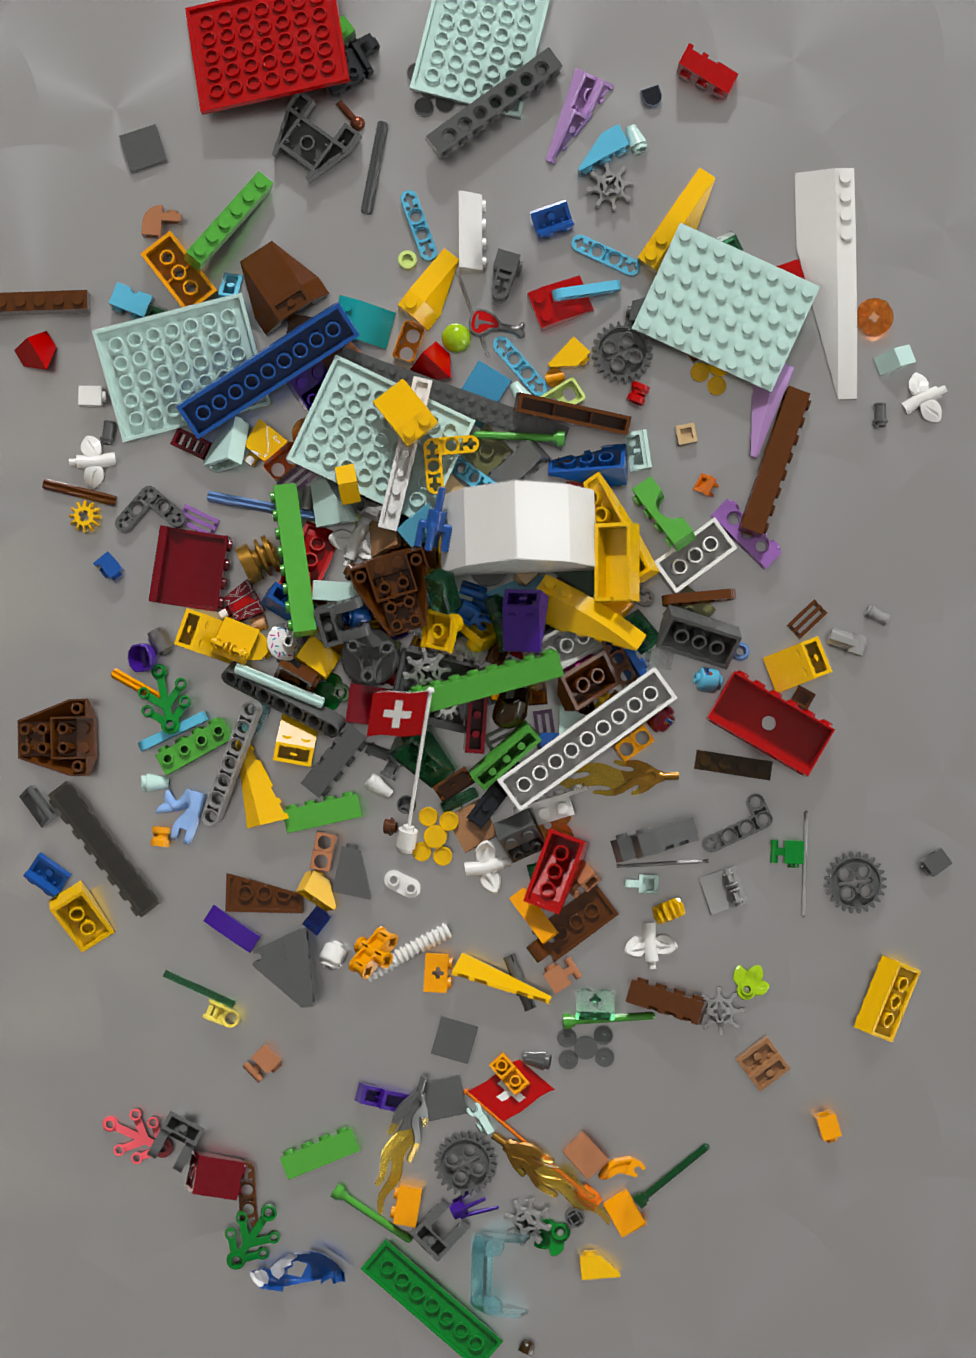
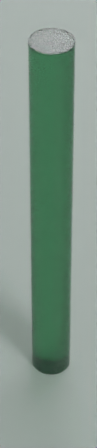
M165 970L163 974L164 978L231 1008L236 1003V1001L168 970Z

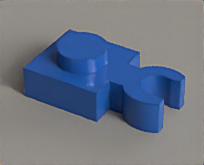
M464 600L456 612L461 615L463 623L470 627L475 623L481 631H485L486 625L482 624L483 621L488 624L491 622L490 616L481 615V609Z

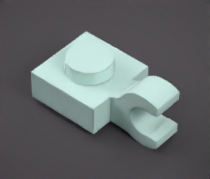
M638 874V880L624 879V887L638 888V894H658V875Z
M474 1103L477 1108L474 1113L469 1108H466V1113L469 1116L476 1117L477 1123L475 1125L481 1134L484 1132L485 1135H489L494 1132L487 1117L483 1114L479 1103Z

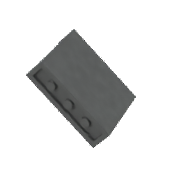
M409 645V648H402L392 691L408 692L411 690L410 687L415 683V679H404L402 673L410 672L414 667L408 663V656L413 660H420L423 654L420 651V647ZM427 650L428 658L436 656V651ZM445 654V657L438 662L440 666L449 664L451 667V672H443L440 678L443 680H448V677L459 674V676L467 675L468 671L479 669L480 667L474 665L473 660L463 658L462 662L456 660V656ZM466 703L460 704L461 708H456L459 714L454 715L452 713L453 719L451 720L446 717L445 721L440 719V716L435 718V712H430L427 725L464 733L466 726L463 725L466 713Z

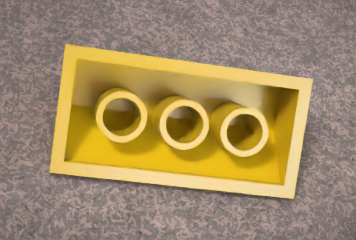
M882 955L875 975L871 980L869 990L863 1000L860 1012L856 1017L854 1027L893 1043L921 971Z

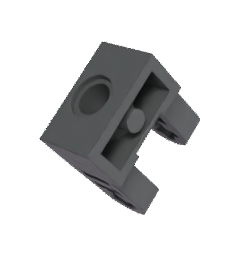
M498 248L493 265V274L496 275L492 285V299L498 304H503L508 300L516 275L520 276L523 261L520 260V254ZM501 285H503V292H501V294H498Z
M360 596L321 605L313 611L325 648L372 633L369 623L344 629L339 616L340 613L362 607L363 603Z
M170 1111L147 1155L156 1159L168 1135L179 1140L185 1146L173 1169L181 1173L204 1128Z
M440 1200L416 1225V1228L414 1227L409 1233L438 1262L470 1227L464 1220H461L444 1239H441L432 1230L431 1226L449 1207L443 1200Z

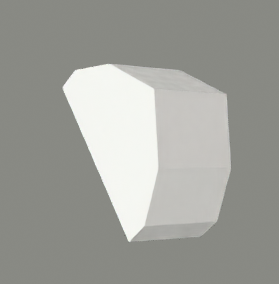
M513 480L462 488L445 494L442 510L448 512L445 524L452 526V533L448 552L441 551L442 576L594 571V490L570 484ZM441 532V534H440V543H441V545H442V540H443V534H444V532Z

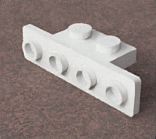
M582 783L571 786L572 790L564 792V789L552 792L553 796L546 797L544 794L523 810L532 807L538 825L574 815L575 812L570 795L587 791V785L582 786ZM517 807L513 808L514 813L519 811Z

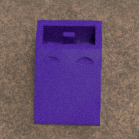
M319 361L286 383L307 414L328 372L322 361Z
M505 589L502 606L504 651L541 653L549 599L542 590Z

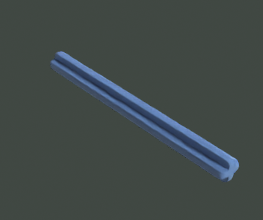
M209 491L207 494V501L266 513H272V510H275V503L271 504V502ZM300 508L301 519L315 522L313 510Z

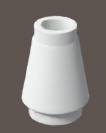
M372 773L364 784L368 791L385 799H388L393 793V790L378 774Z

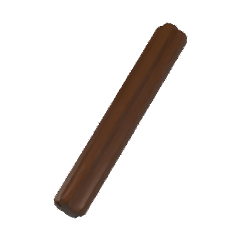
M44 479L42 488L45 490L115 506L117 503L115 495L49 479Z

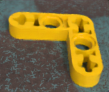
M464 435L430 438L425 441L423 451L426 487L429 493L437 495L438 489L434 491L433 488H430L429 485L433 484V477L428 478V475L435 476L440 474V478L436 477L437 484H441V487H444L442 456L474 453L479 448L477 437ZM459 439H462V443H468V439L476 442L473 449H469L468 446H462L463 451H459ZM450 440L455 441L457 444V448L454 451L446 449V443ZM430 442L437 445L438 448L434 450V455H439V458L427 459V455L431 456L430 449L426 448V446L430 445ZM431 461H436L439 464V469L436 472H431L428 469V464Z

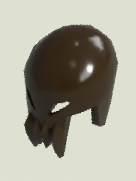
M529 686L527 688H517L513 698L506 699V692L499 693L492 713L493 722L503 729H511L523 723L527 717L528 699L530 698Z

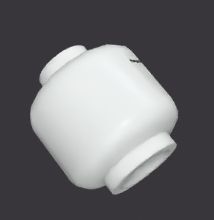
M338 941L325 943L319 954L321 966L331 971L341 968L347 956V952L343 948L344 945Z

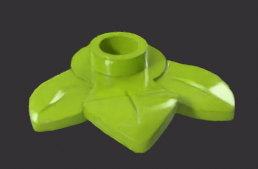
M740 965L735 968L733 980L737 985V995L741 999L750 1000L754 996H762L767 992L770 985L762 981L763 969L760 965L753 966L748 971ZM748 987L750 992L745 993L743 988Z

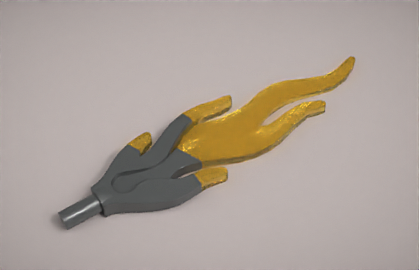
M421 1075L417 1089H414L396 1108L390 1127L387 1130V1133L391 1135L403 1118L402 1124L388 1140L381 1153L379 1177L375 1181L376 1186H379L384 1181L388 1164L391 1160L392 1166L388 1180L378 1194L377 1209L380 1214L383 1211L385 1197L400 1181L402 1164L407 1150L412 1145L407 1156L409 1163L412 1162L418 1151L421 1140L419 1118L423 1127L427 1125L428 1111L424 1093L428 1081L426 1076Z

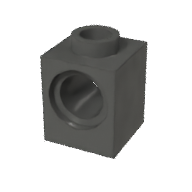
M940 847L920 861L923 872L927 876L931 875L932 877H935L952 864V861Z

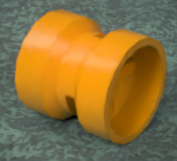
M152 826L153 838L150 841V845L169 847L168 835L171 834V828Z

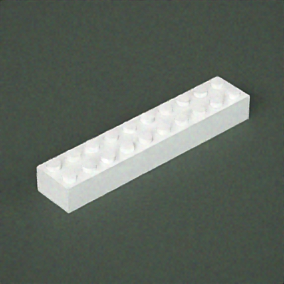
M654 667L497 781L518 810L521 811L677 699V696L656 667Z

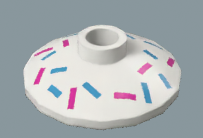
M280 623L272 627L267 636V648L271 655L278 660L289 661L294 659V656L304 644L303 636L293 637L292 631H288L287 623ZM286 638L290 640L289 645L285 643Z

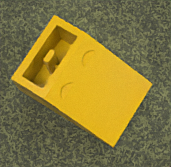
M186 608L174 645L229 664L232 661L210 651L213 646L210 644L211 639L217 637L223 620Z
M818 636L762 658L773 687L779 693L832 672Z
M282 713L273 760L312 767L318 731Z

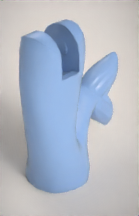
M186 788L182 797L179 800H175L169 789L165 791V803L156 809V814L180 811L187 808L173 824L170 834L171 839L176 841L180 830L184 829L187 832L185 833L183 844H190L202 816L206 798L205 794Z

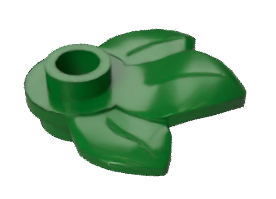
M330 673L326 682L318 683L316 686L315 694L324 697L325 702L323 705L331 710L336 709L340 703L348 700L350 688L343 684L341 677L335 673ZM340 689L343 691L342 696L338 695Z
M543 1219L542 1221L545 1224H551L552 1228L549 1231L539 1229L541 1232L539 1235L543 1240L540 1244H537L535 1241L534 1246L539 1249H549L550 1255L554 1257L563 1251L564 1242L570 1237V1230L563 1223L556 1224L551 1219ZM559 1230L564 1231V1235L561 1237L557 1235Z

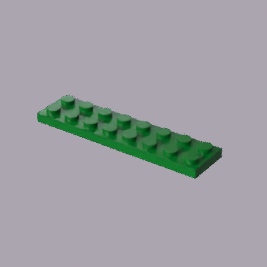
M387 1239L382 1242L361 1267L365 1274L462 1358H490L503 1342V1339Z

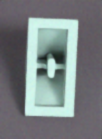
M910 345L893 348L873 358L880 376L916 363Z

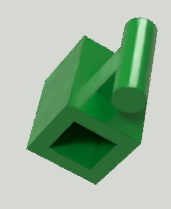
M771 840L770 863H778V856H783L782 863L787 864V867L799 868V864H804V841L783 840V848H778V840Z

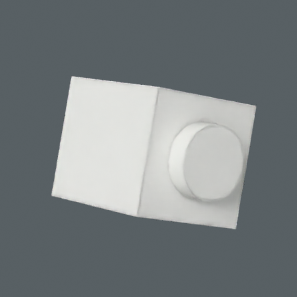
M79 386L78 405L80 407L104 408V403H107V391H104L102 386Z

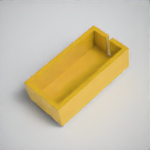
M633 522L594 524V601L601 603L640 602L639 524Z

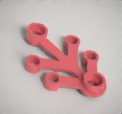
M137 1108L131 1110L129 1116L134 1121L138 1132L119 1124L118 1119L114 1116H108L103 1120L102 1126L105 1131H116L134 1139L125 1144H117L113 1149L116 1156H122L126 1151L142 1145L151 1147L154 1139L148 1137L141 1118L142 1113ZM133 1111L139 1113L138 1118L132 1116ZM153 1116L147 1120V1126L153 1130L154 1137L156 1138L160 1131L159 1119ZM151 1119L156 1120V1126L150 1125ZM107 1121L113 1122L112 1128L107 1127ZM168 1139L163 1144L166 1147V1151H160L157 1155L160 1158L168 1157L173 1150L172 1143ZM122 1147L123 1152L117 1153L116 1148ZM149 1150L142 1153H133L131 1156L132 1163L139 1164L142 1160L149 1158L150 1156L147 1155ZM134 1155H139L140 1161H135Z

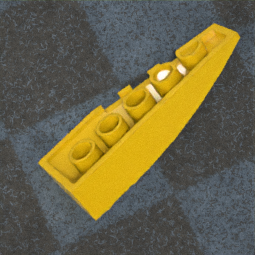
M702 168L698 169L638 256L637 261L640 265L656 275L679 224L682 223L697 230L715 181L714 176Z
M597 472L583 482L584 488L594 490L595 524L632 522L600 472ZM639 534L640 583H643L660 571Z
M548 574L545 575L536 590H542L549 597L545 624L561 632L576 633V636L592 637L596 641L611 642L612 645L634 651L638 650L646 638V634L610 608L594 601V598Z

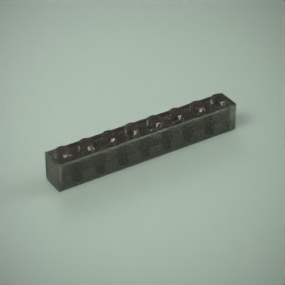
M65 781L48 794L50 797L48 801L55 810L59 809L62 813L60 817L66 825L70 824L74 829L72 830L73 835L78 840L82 839L85 843L83 847L89 855H94L97 859L95 863L101 871L104 869L107 872L108 881L113 886L117 885L120 889L119 895L124 901L128 900L132 905L130 909L135 916L144 917L161 904V901L69 781Z

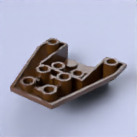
M270 241L240 261L255 320L265 335L280 327L282 321L311 302L315 304L329 295L328 290L318 276L273 241Z
M423 547L400 549L368 559L348 569L354 589L390 637L427 626L428 563Z
M68 699L17 720L18 759L68 776L90 775L98 757L97 717L89 699Z

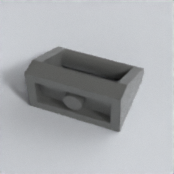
M36 785L29 786L19 796L41 828L58 817Z

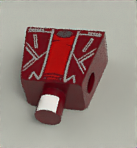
M248 579L224 597L227 606L218 611L223 621L225 616L229 618L234 616L235 620L239 622L267 612L265 607L260 604L261 600Z

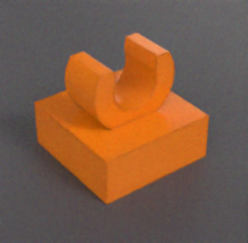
M701 473L692 490L699 494L713 497L714 494L710 491L712 487L718 488L719 485L715 483L717 479Z

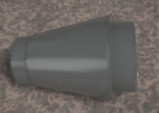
M524 1052L522 1063L543 1071L545 1069L549 1070L552 1055L547 1054V1052Z

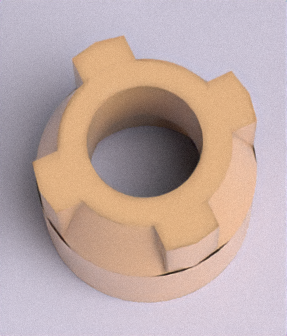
M264 613L249 619L251 627L260 631L269 628Z

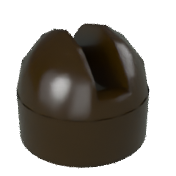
M524 1340L519 1345L518 1351L532 1356L534 1344L530 1340Z

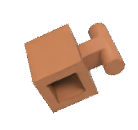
M584 860L569 892L574 898L580 895L577 890L580 886L586 892H589L601 881V878Z
M570 956L564 960L568 966L565 969H562L559 963L556 965L551 963L544 968L543 976L555 994L572 984L568 978L569 975L573 974L576 980L583 976Z
M265 1043L251 1057L256 1064L252 1066L247 1061L242 1066L259 1083L264 1078L259 1071L263 1069L267 1074L270 1071L275 1073L281 1067L279 1062L282 1058Z

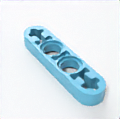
M406 190L401 195L402 207L421 258L426 262H432L437 257V248L417 194L412 190ZM407 195L414 197L412 204L414 207L418 205V208H412L407 211V209H410L408 201L404 202ZM418 212L421 215L420 221L413 222L410 219L411 214ZM425 230L428 233L427 238L424 240L418 239V231ZM431 241V243H428L429 250H434L431 257L423 254L426 252L424 245L420 247V244H426Z
M576 235L572 239L571 247L573 251L628 277H634L640 271L639 262L630 256L584 235ZM581 239L584 245L588 246V243L592 245L589 247L588 253H586L585 247L577 248V244L574 242H579ZM600 247L603 253L601 256L595 257L592 255V249ZM617 255L620 262L612 265L609 262V257ZM623 259H626L625 264L631 265L632 263H634V268L637 270H632V272H629L628 267L624 265L623 269L619 267L622 265Z
M620 280L558 288L552 290L551 293L553 301H562L616 293L621 291L622 288Z
M504 336L495 338L493 342L494 351L531 394L535 396L545 394L547 392L546 382L515 346ZM498 341L501 343L505 341V348L508 351L512 348V351L508 352L505 357L503 356L505 351L502 348L497 349ZM513 354L519 357V362L516 365H512L508 361V358ZM529 369L532 372V376L529 379L522 378V370ZM535 376L538 378L535 380L537 385H543L542 393L540 391H534L535 385L533 383H531L530 386L527 384L531 382Z
M459 455L452 470L455 475L471 487L480 486L483 483H496ZM464 463L465 470L459 473L457 470L458 466ZM475 473H478V474H479V479H478V481L475 482V483H472V481H471L472 475L475 474Z
M205 711L181 721L180 728L175 734L169 735L162 730L137 744L141 752L209 719Z

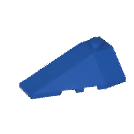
M626 443L601 446V450L594 452L586 450L583 455L576 457L568 455L560 459L550 460L548 476L584 482L597 472H600L609 486L627 485ZM564 460H567V461L570 460V461H572V462H570V463H565V462H563V461H564Z

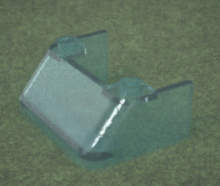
M484 1231L474 1235L472 1239L470 1303L474 1309L489 1316L521 1318L528 1313V1309L502 1307L501 1300L496 1296H491L492 1257L502 1254L504 1242L524 1243L530 1239V1235Z

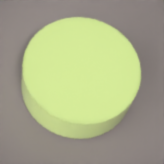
M403 251L398 256V264L403 270H412L417 264V257L412 251Z

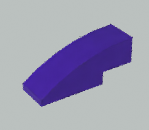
M215 905L212 906L203 920L249 953L252 952L261 938V935Z
M359 1082L354 1101L395 1112L399 1104L410 1094Z

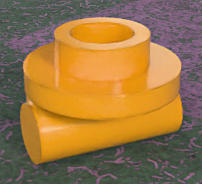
M556 368L548 370L546 375H544L547 385L553 388L563 383L565 379L564 372Z

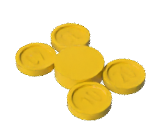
M704 363L694 364L690 370L692 379L696 382H703L708 378L710 372L714 377L709 379L707 389L712 395H721L726 389V382L722 377L727 372L710 364L708 366Z
M425 807L419 812L418 816L421 824L429 826L424 832L425 842H418L412 854L416 860L425 861L432 854L431 848H437L433 853V859L438 865L445 866L451 862L453 855L448 847L442 845L447 841V831L454 830L458 826L459 818L454 812L447 811L440 816V825L435 824L438 820L437 811L432 807Z

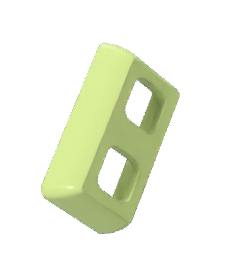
M571 377L540 397L556 398L558 401L578 404L586 396L575 378ZM568 388H572L576 394V398L570 402L566 401L562 394Z

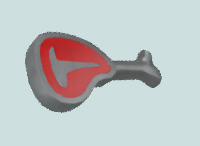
M481 308L475 309L470 315L469 331L474 336L480 337L490 331H505L516 334L520 339L525 337V332L523 331L525 327L524 322L517 326L500 322L495 314Z

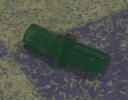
M471 787L458 795L456 793L454 797L440 803L444 813L460 806L462 808L463 804L477 798L478 793L474 787Z

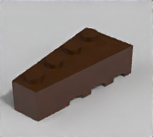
M638 977L637 980L632 979L625 1002L646 1009H653L661 1014L672 1015L680 1020L691 1021L695 1025L702 1024L708 1003L703 1001L704 997L693 994L692 997L686 996V991L676 988L674 991L667 990L666 985L656 983L654 986L648 984L649 980Z

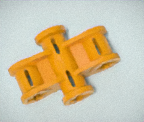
M380 926L368 940L365 937L357 939L354 944V951L357 953L349 962V970L359 973L363 979H368L378 966L383 969L388 968L393 961V954L390 952L398 943V935L395 933L391 934L385 927Z

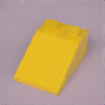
M401 379L373 401V404L407 448L439 425L433 414L404 379Z
M81 880L49 900L51 913L81 952L86 951L114 933L104 913Z

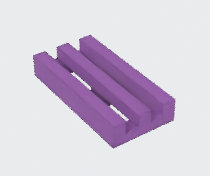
M186 504L183 507L182 512L187 518L210 528L211 531H205L188 522L185 526L198 532L215 533L220 520ZM187 510L215 522L214 525L187 514Z

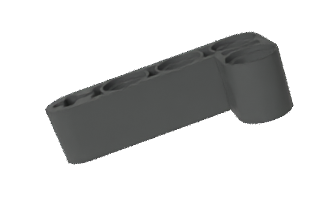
M750 794L746 799V806L751 816L704 837L702 840L703 849L711 853L716 852L771 826L773 818L762 795ZM753 797L760 799V805L756 808L750 804V800ZM761 814H765L768 817V822L765 825H761L758 821ZM744 822H748L751 825V830L748 833H744L741 830V825ZM727 830L732 831L734 835L731 841H726L723 837L724 832ZM719 834V838L723 845H720V842H717L714 844L713 849L711 847H707L706 844H708V839H710L711 841H715L718 839L716 835Z

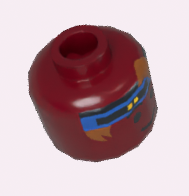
M667 705L649 718L647 724L657 733L659 731L665 732L675 722L673 715L675 711Z

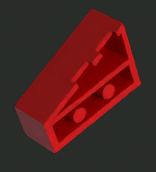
M689 43L678 63L676 71L679 74L678 76L686 81L689 79L694 81L695 85L701 89L707 88L713 91L712 94L719 98L725 97L727 99L737 80L738 73L721 62L716 63L708 59L709 55L705 52L702 55L693 50L694 45Z

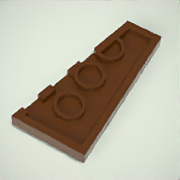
M226 873L225 912L303 913V896L297 892Z

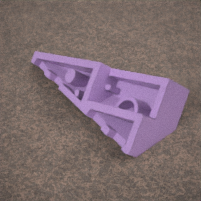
M575 68L545 160L553 164L556 163L555 159L559 153L566 150V144L572 137L577 136L593 115L591 112L598 104H602L604 101L603 97L609 90H613L615 85Z
M784 364L772 392L753 384L751 403L752 430L750 434L751 452L749 454L752 458L756 459L759 455L794 370L792 366Z

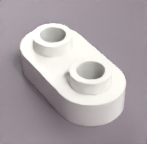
M397 870L389 871L384 877L385 885L389 889L408 898L416 897L421 891L420 883L417 880ZM392 876L397 877V883H391L390 878ZM408 885H413L415 890L409 892L407 890Z

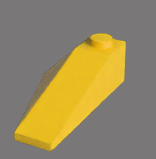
M444 248L398 303V309L416 323L422 324L424 329L429 331L441 315L459 259Z

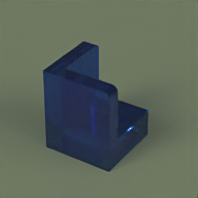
M316 906L302 925L317 936L332 916Z

